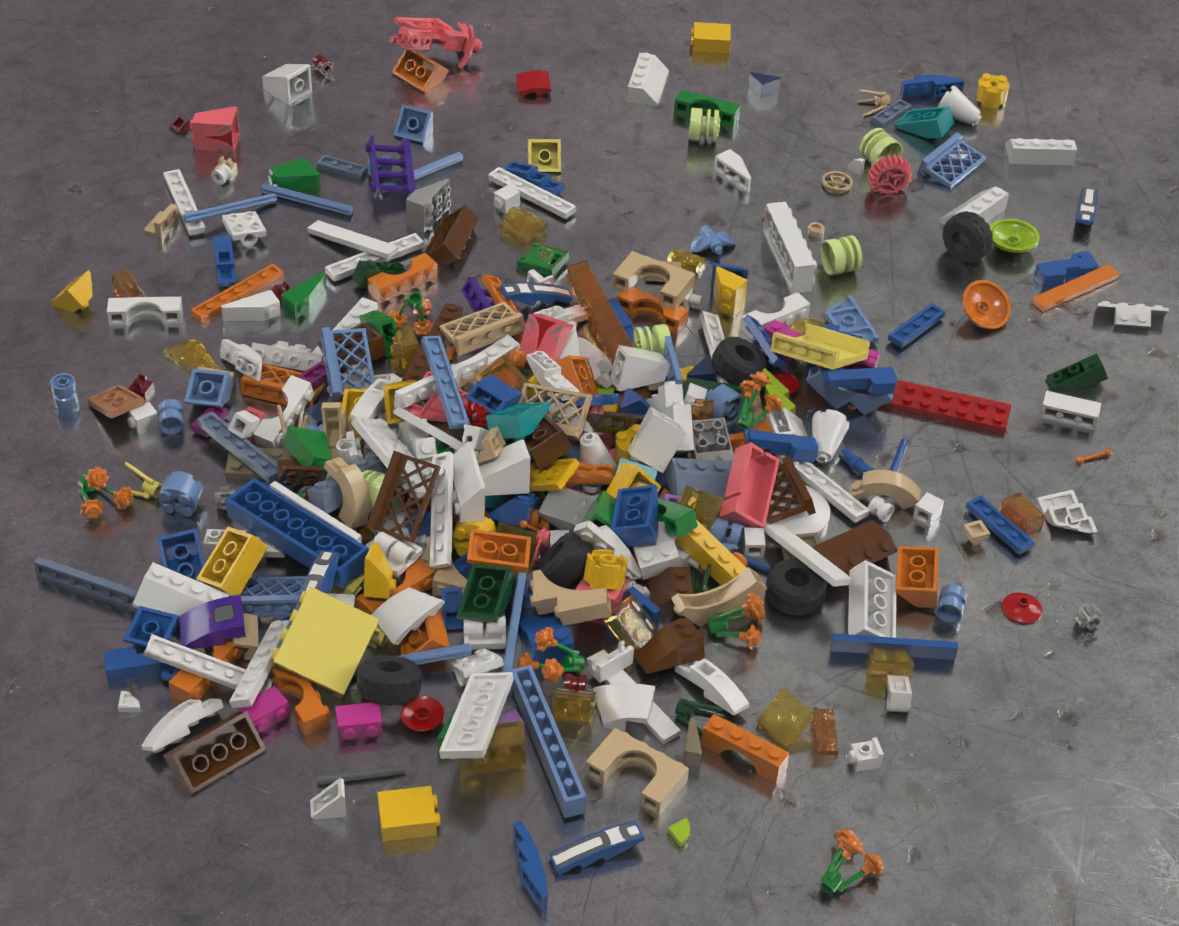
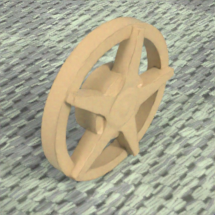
M839 171L827 172L822 177V185L834 191V193L848 191L853 184V180L849 175ZM829 176L831 181H825V178ZM848 180L850 184L847 185L844 181Z

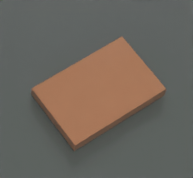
M119 384L86 399L89 406L111 419L145 404L143 397Z

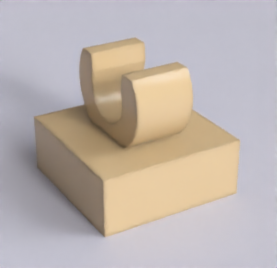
M221 156L218 160V165L214 168V170L218 169L219 166L225 164L234 173L237 170V163L232 162L231 158L224 160V156Z
M981 520L963 525L962 530L970 542L973 543V546L980 545L982 540L989 539L990 532Z

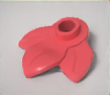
M542 528L536 535V542L538 544L532 557V563L536 567L540 553L545 552V547H548L551 531H547V528Z

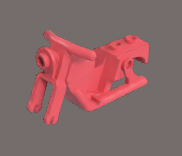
M395 17L394 23L404 26H400L397 36L390 35V42L396 43L404 49L425 50L428 52L433 43L442 45L445 50L461 52L463 50L465 55L458 64L459 69L464 68L471 58L472 52L477 54L482 49V43L479 38H475L472 25L467 27L465 23L461 24L458 22L457 26L462 31L459 32L438 18Z

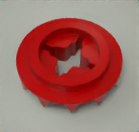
M475 402L464 405L470 425L485 429L487 427L486 416L489 415L486 408ZM475 413H477V414H476V421H473V420H472V418H473L472 415L475 414Z

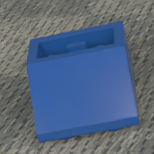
M491 374L476 382L467 394L466 399L468 403L475 402L481 404L490 415L515 405L522 396V393Z

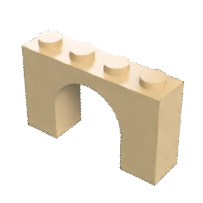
M632 251L613 273L612 288L628 293L642 279H659L666 283L660 291L659 305L676 310L693 289L695 273Z
M617 728L613 729L587 759L585 775L602 785L623 765L639 764L647 767L655 777L641 792L640 806L657 816L661 815L687 783L689 768L683 763L671 759L663 752L651 748L645 742H640Z

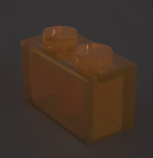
M1019 492L1002 500L1000 512L1029 536L1042 530L1045 515L1023 494Z

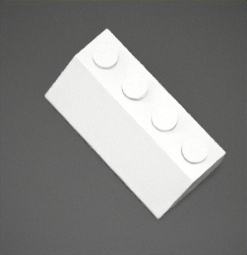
M639 53L628 85V103L658 107L669 70L655 55Z
M1018 138L1010 139L1005 143L1010 164L1074 166L1077 153L1075 140Z
M996 186L981 191L940 218L939 222L945 225L951 217L964 211L976 213L988 222L1006 209L1009 193Z
M467 442L454 453L453 503L454 513L459 516L460 523L484 521L485 486L472 442Z
M864 560L849 570L851 582L849 585L848 634L896 638V575Z
M153 562L143 578L132 607L139 609L140 606L180 616L196 606L228 597L229 594Z

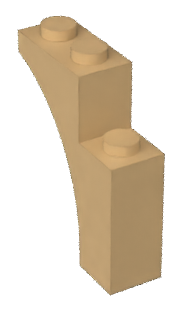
M341 402L322 403L323 432L326 434L332 459L339 458L336 444L340 440L347 438L346 432H349ZM322 475L319 482L325 481L327 475Z
M430 540L421 557V560L429 566ZM452 559L451 566L435 569V575L432 580L433 594L441 596V588L462 587L463 597L467 579L458 572Z
M748 567L738 576L715 589L697 594L677 593L671 599L675 605L673 608L680 617L685 616L692 624L695 623L702 627L712 616L742 607V604L747 603L749 593L760 595L767 587L759 574Z
M541 570L533 571V580H530L533 595H530L532 607H536L539 615L555 612L556 617L560 618L563 626L612 616L611 600L606 587L593 590L566 589L550 582Z

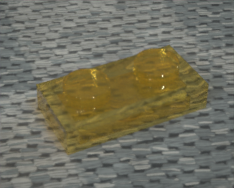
M676 248L668 257V261L681 262V268L699 273L706 264V258Z

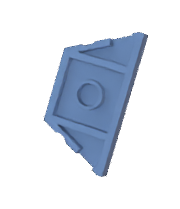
M849 295L845 302H839L835 307L826 311L825 318L829 324L840 326L839 331L852 333L851 336L868 340L871 343H879L878 334L852 295Z

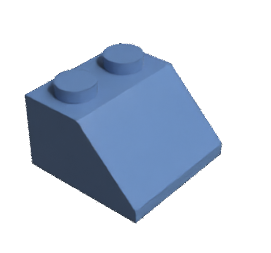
M193 368L184 403L221 408L230 399L234 385L229 372Z

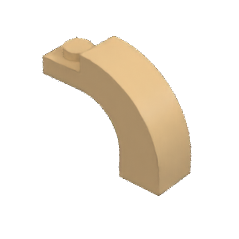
M341 457L325 461L323 468L336 480L342 491L343 504L338 517L351 529L365 525L370 512V494L362 472L356 464L348 465Z
M871 470L863 473V480H858L851 484L850 495L857 500L871 495H886L893 498L902 509H906L920 501L921 490L914 481L901 473L891 470Z

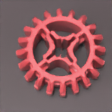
M895 154L892 157L887 155V158L881 157L880 161L876 160L875 164L871 165V169L868 170L867 179L869 186L874 192H879L880 194H893L896 192L898 194V191H904V187H908V182H911L912 171L906 159H903L901 156L897 157Z

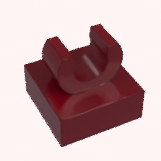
M283 281V285L278 286L275 284L274 288L271 289L280 301V304H282L281 294L290 290L289 285L285 281Z
M139 374L128 389L146 399L154 389V382L147 380L146 375Z

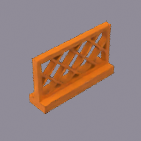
M262 363V370L267 372L261 373L260 381H256L246 375L241 378L242 395L287 405L288 402L285 400L282 388L286 383L282 382L288 381L291 375L298 378L302 373ZM328 380L313 388L314 396L306 404L304 410L313 406V401L327 385Z

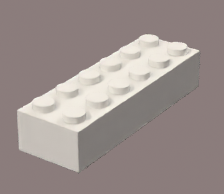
M786 202L766 204L763 232L791 293L812 292V286L815 284L814 272L817 270V263L812 258L811 250H808L807 242L803 239L801 229L798 228L797 221L792 216L791 208L788 207Z

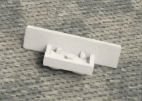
M1102 301L1096 305L1095 312L1114 313V326L1149 329L1151 327V316L1165 317L1169 312V308H1163L1161 305L1149 307L1144 304H1111L1108 301Z
M278 341L271 346L252 343V349L260 355L264 364L307 371L319 362H323V355L311 353V349H307L305 345L296 344L295 346H290L288 342Z

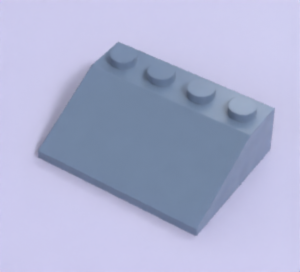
M672 458L665 471L670 494L680 496L682 505L689 494L690 496L693 495L697 499L694 505L697 519L721 518L723 501L727 500L724 496L733 461Z

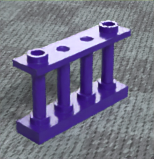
M370 136L369 142L365 144V152H368L371 175L370 192L373 193V199H377L379 191L403 192L407 199L416 190L409 138H403L401 145L390 146L374 144V136ZM375 151L395 152L401 158H376ZM377 164L399 166L402 168V172L378 171ZM379 178L401 179V181H404L403 186L379 184Z
M469 276L461 291L473 312L475 313L496 305L493 300L486 298L491 297L488 290L481 288L477 280ZM513 301V303H514L515 307L517 308L518 312H520L519 309H518V307L516 306L515 302Z

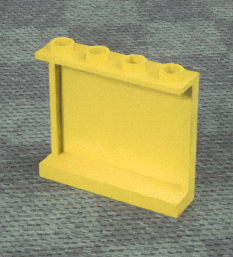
M808 323L806 334L799 337H791L778 332L773 333L771 351L834 370L868 359L870 341Z
M310 586L307 592L303 590L298 600L301 603L299 610L294 609L289 621L292 624L289 629H284L280 640L283 641L280 648L275 647L270 657L274 660L271 666L274 667L276 664L334 692L333 696L341 699L380 619Z

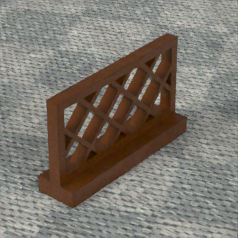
M393 451L366 527L414 543L441 467ZM407 460L414 462L416 467L414 471L408 474L405 470ZM428 467L433 468L432 476L425 480L422 470ZM418 473L422 482L412 486L409 477ZM406 479L409 489L400 493L399 483ZM424 485L426 489L425 496L418 499L415 489ZM412 492L415 501L406 505L402 496ZM399 498L403 507L394 512L391 507L392 502ZM417 504L419 508L418 515L411 518L408 509ZM405 511L408 520L399 524L395 515ZM392 517L396 527L390 530L384 529L386 520ZM410 523L412 532L410 537L404 536L401 528Z
M790 456L782 458L783 464L778 466L777 473L783 472L780 476H776L775 479L776 482L774 483L771 497L774 503L770 504L767 515L770 524L807 511L808 515L816 513L812 497ZM782 482L788 483L785 487L779 486ZM775 491L781 492L779 496L773 494ZM787 493L793 494L791 498L785 497ZM780 502L786 503L785 506H778ZM792 504L800 505L795 508H790ZM774 511H780L779 514L771 516Z

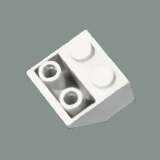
M782 408L783 410L780 412L772 410L766 414V420H768L772 433L807 436L802 420L786 408Z

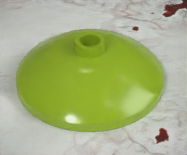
M1002 219L990 226L993 234V244L1003 251L1025 253L1033 250L1039 243V232L1025 221Z

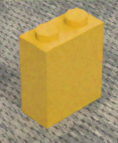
M694 22V28H691L690 45H693V52L729 54L731 24Z
M431 786L377 792L383 842L437 836V826H441L439 812L435 813V808H438L437 794L432 795Z

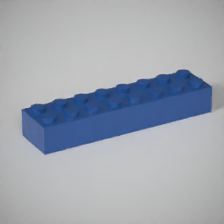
M255 478L225 499L227 515L230 519L308 568H311L320 550L339 552L340 556L333 583L338 587L343 588L365 570V557L369 551L366 546Z

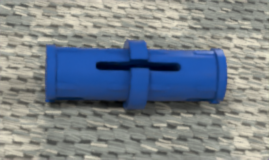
M847 448L841 451L844 455L839 454V458L850 465L853 471L856 470L863 475L864 472L874 470V468L863 462V458L855 456Z

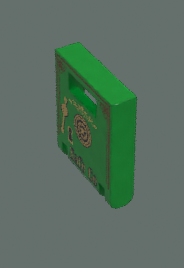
M534 243L516 264L519 268L530 271L534 269L537 273L554 276L570 259L569 251ZM556 257L557 261L554 264H550V262Z

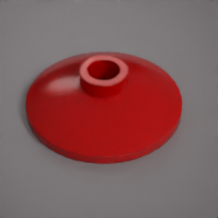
M1011 593L1002 601L1003 613L1007 618L1016 623L1031 624L1039 620L1042 615L1041 603L1027 593Z
M418 696L411 702L405 703L401 709L403 723L415 731L432 730L439 726L444 718V708L441 703L428 696Z

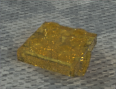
M512 207L508 210L505 220L500 223L499 229L526 243L546 230L548 223L524 209L519 210L516 207Z
M884 648L867 650L868 676L887 677L890 669V675L908 676V678H911L914 662L910 654L906 653V650L894 649V652L886 651Z

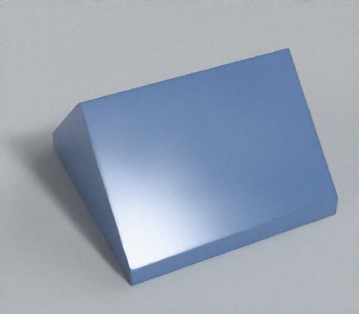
M402 104L393 135L424 143L433 132V112Z

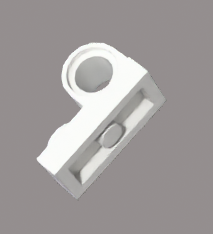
M887 675V711L909 713L912 691L908 676Z

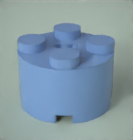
M721 384L714 390L711 389L707 392V401L702 414L709 419L725 418L728 428L737 421L734 418L737 414H740L744 397L727 385Z
M174 471L171 475H167L158 494L162 510L166 513L177 512L186 517L192 516L204 491L202 483L199 480L198 482L193 480V476L186 472Z

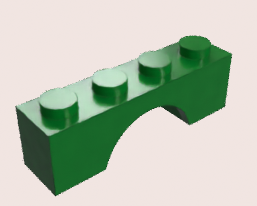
M680 90L675 98L674 113L690 116L691 108H702L703 113H707L708 109H711V115L714 116V111L719 110L720 124L734 127L740 116L741 104Z
M658 498V521H664L668 534L681 538L698 527L696 513L692 508Z

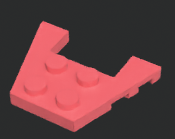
M427 371L422 379L431 376L432 373ZM458 388L463 405H466L468 403L466 399L468 393ZM438 393L432 395L424 407L412 404L403 408L420 419L427 418L430 421L447 422Z

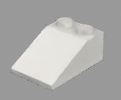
M658 521L656 544L632 546L643 580L655 577L669 567H681L674 539L671 534L667 533L664 521Z

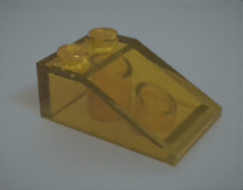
M523 721L497 725L484 758H460V777L526 769L527 741Z

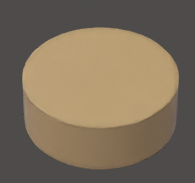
M813 222L808 225L807 233L811 237H821L824 235L825 227L821 223Z

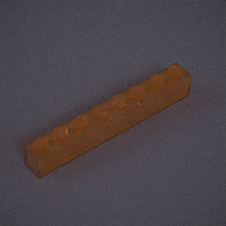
M587 260L567 266L568 274L565 275L567 283L572 285L574 296H578L580 307H584V314L587 319H590L591 328L593 331L596 330L599 343H603L604 352L606 355L609 354V359L613 365L619 345L633 348L634 346Z

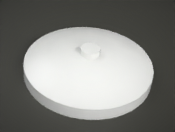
M782 482L779 486L785 487L788 483ZM805 485L812 497L816 513L808 515L807 511L772 524L766 519L765 525L782 524L795 535L817 532L819 536L826 530L829 524L830 507L821 493ZM775 491L773 495L779 496L781 492ZM787 493L785 497L791 498L793 494ZM780 502L778 506H785L786 503ZM792 504L790 508H795L800 505ZM774 511L771 516L779 514L780 511Z

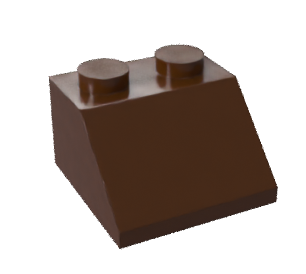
M669 567L648 581L650 601L661 609L660 614H677L671 599L677 593L693 594L690 567Z

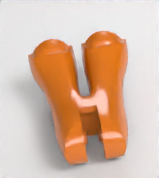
M578 461L580 465L575 470L574 475L566 482L565 488L569 489L582 484L610 485L617 469L609 464L594 465Z

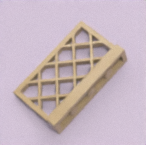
M506 302L439 326L440 331L456 347V352L459 355L497 342L506 335L513 336L525 330L523 315L520 312L516 313Z
M524 382L521 392L522 396L518 403L534 402L538 398L541 402H544L542 396L547 392H551L553 398L547 402H551V404L556 402L559 408L552 413L548 410L546 412L547 416L554 421L553 417L561 412L564 419L556 424L564 431L568 439L580 441V438L584 435L582 431L593 396L591 394ZM529 388L534 389L536 395L530 399L527 397ZM567 395L569 401L561 406L558 399ZM580 398H585L584 405L578 409L575 402ZM573 405L575 411L567 416L564 409ZM578 415V426H572L569 420Z

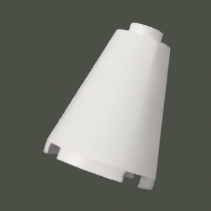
M953 85L951 87L953 90L946 92L938 107L949 106L953 119L972 126L978 124L982 118L981 111Z
M827 409L826 412L822 413L819 410L812 418V437L816 439L819 447L815 459L819 463H826L832 460L849 429L850 423L846 421V416L831 409Z
M588 432L580 438L579 461L594 465L609 464L617 469L615 460L598 434Z

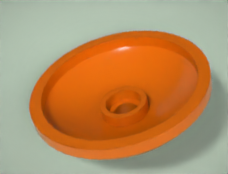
M977 280L969 284L963 292L962 306L964 312L978 327L993 330L1000 328L1008 321L1011 314L1010 301L1004 290L997 284L988 280Z

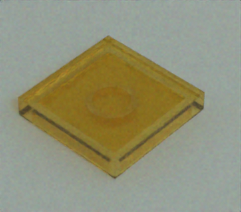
M783 688L757 719V722L790 748L817 714Z

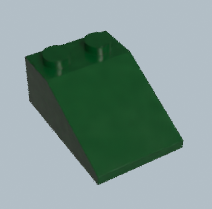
M472 564L457 618L497 623L512 598L517 581L512 568Z

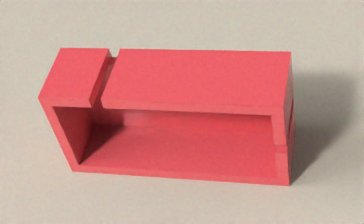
M751 442L735 449L724 496L727 500L723 501L720 517L728 520L730 523L735 522L745 525V528H765L780 459L768 452L763 453V449Z

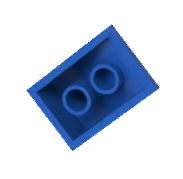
M657 484L618 489L611 530L621 539L626 547L656 544L658 534Z
M197 528L157 537L163 567L198 581L196 578L205 565Z
M555 612L520 618L518 628L532 661L545 664L546 659L551 660L555 658L557 662H561L565 656L570 654L551 646L547 647L544 651L537 650V643L535 642L536 633L541 629L544 630L546 627L553 628L554 639L558 643L574 650V641L567 625L563 626L560 618L556 617Z

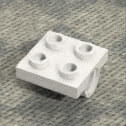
M256 211L222 215V222L232 240H240L241 244L245 247L253 246L257 242L258 237L266 236V229Z
M354 431L346 432L347 438L340 440L336 444L338 456L348 465L356 464L355 462L358 460H364V456L361 451L360 440L355 438Z
M379 532L373 542L379 544L393 570V575L399 577L423 554L422 547L388 535L385 532Z
M505 612L502 613L497 623L463 619L464 644L469 643L471 650L506 649Z
M480 649L475 651L474 655L456 658V661L449 664L451 671L455 673L459 685L464 687L467 685L471 673H501V666H504L502 657L487 649Z

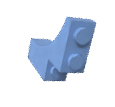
M819 365L809 370L806 380L835 409L846 406L851 402L860 412L866 415L869 412L876 411L881 405L888 404L893 399V394L872 395L868 389L850 390L849 387L829 388L821 370L822 366Z

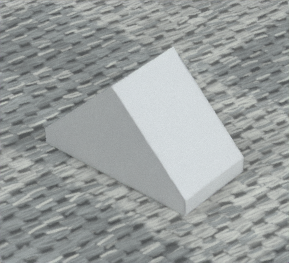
M339 778L310 800L312 819L346 817L344 779Z

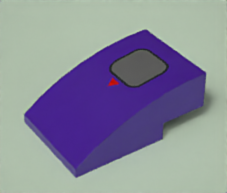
M241 594L206 602L179 616L181 644L190 649L225 645V639L246 637Z

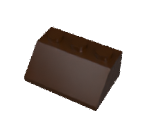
M365 323L351 328L366 329L371 361L378 360L386 355L383 335ZM362 334L353 335L351 338L360 343ZM334 336V340L340 345L345 340L341 336ZM320 341L318 342V346L323 354L322 344ZM348 341L343 347L352 352L356 346ZM360 349L354 353L360 359L365 356V353ZM341 350L337 353V357L342 360L348 356ZM350 358L346 363L352 366L357 365L359 362ZM343 366L339 370L340 373H345L347 371V368Z

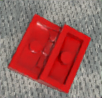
M535 70L516 74L520 97L533 92L540 96L552 91L548 71Z

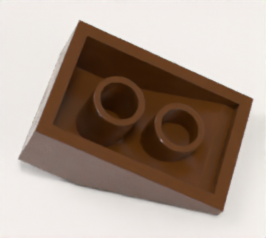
M546 414L534 432L525 436L524 439L530 459L540 469L548 467L554 460L566 455L573 448L564 431Z
M688 618L677 619L666 624L634 648L633 657L646 674L702 660L705 658L704 637Z

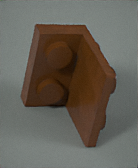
M278 459L277 482L287 487L294 485L313 487L319 482L324 472L323 467L302 466L297 460Z

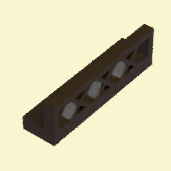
M604 411L603 414L589 413L586 421L595 432L617 434L619 431L628 430L629 427L635 424L641 425L645 415Z

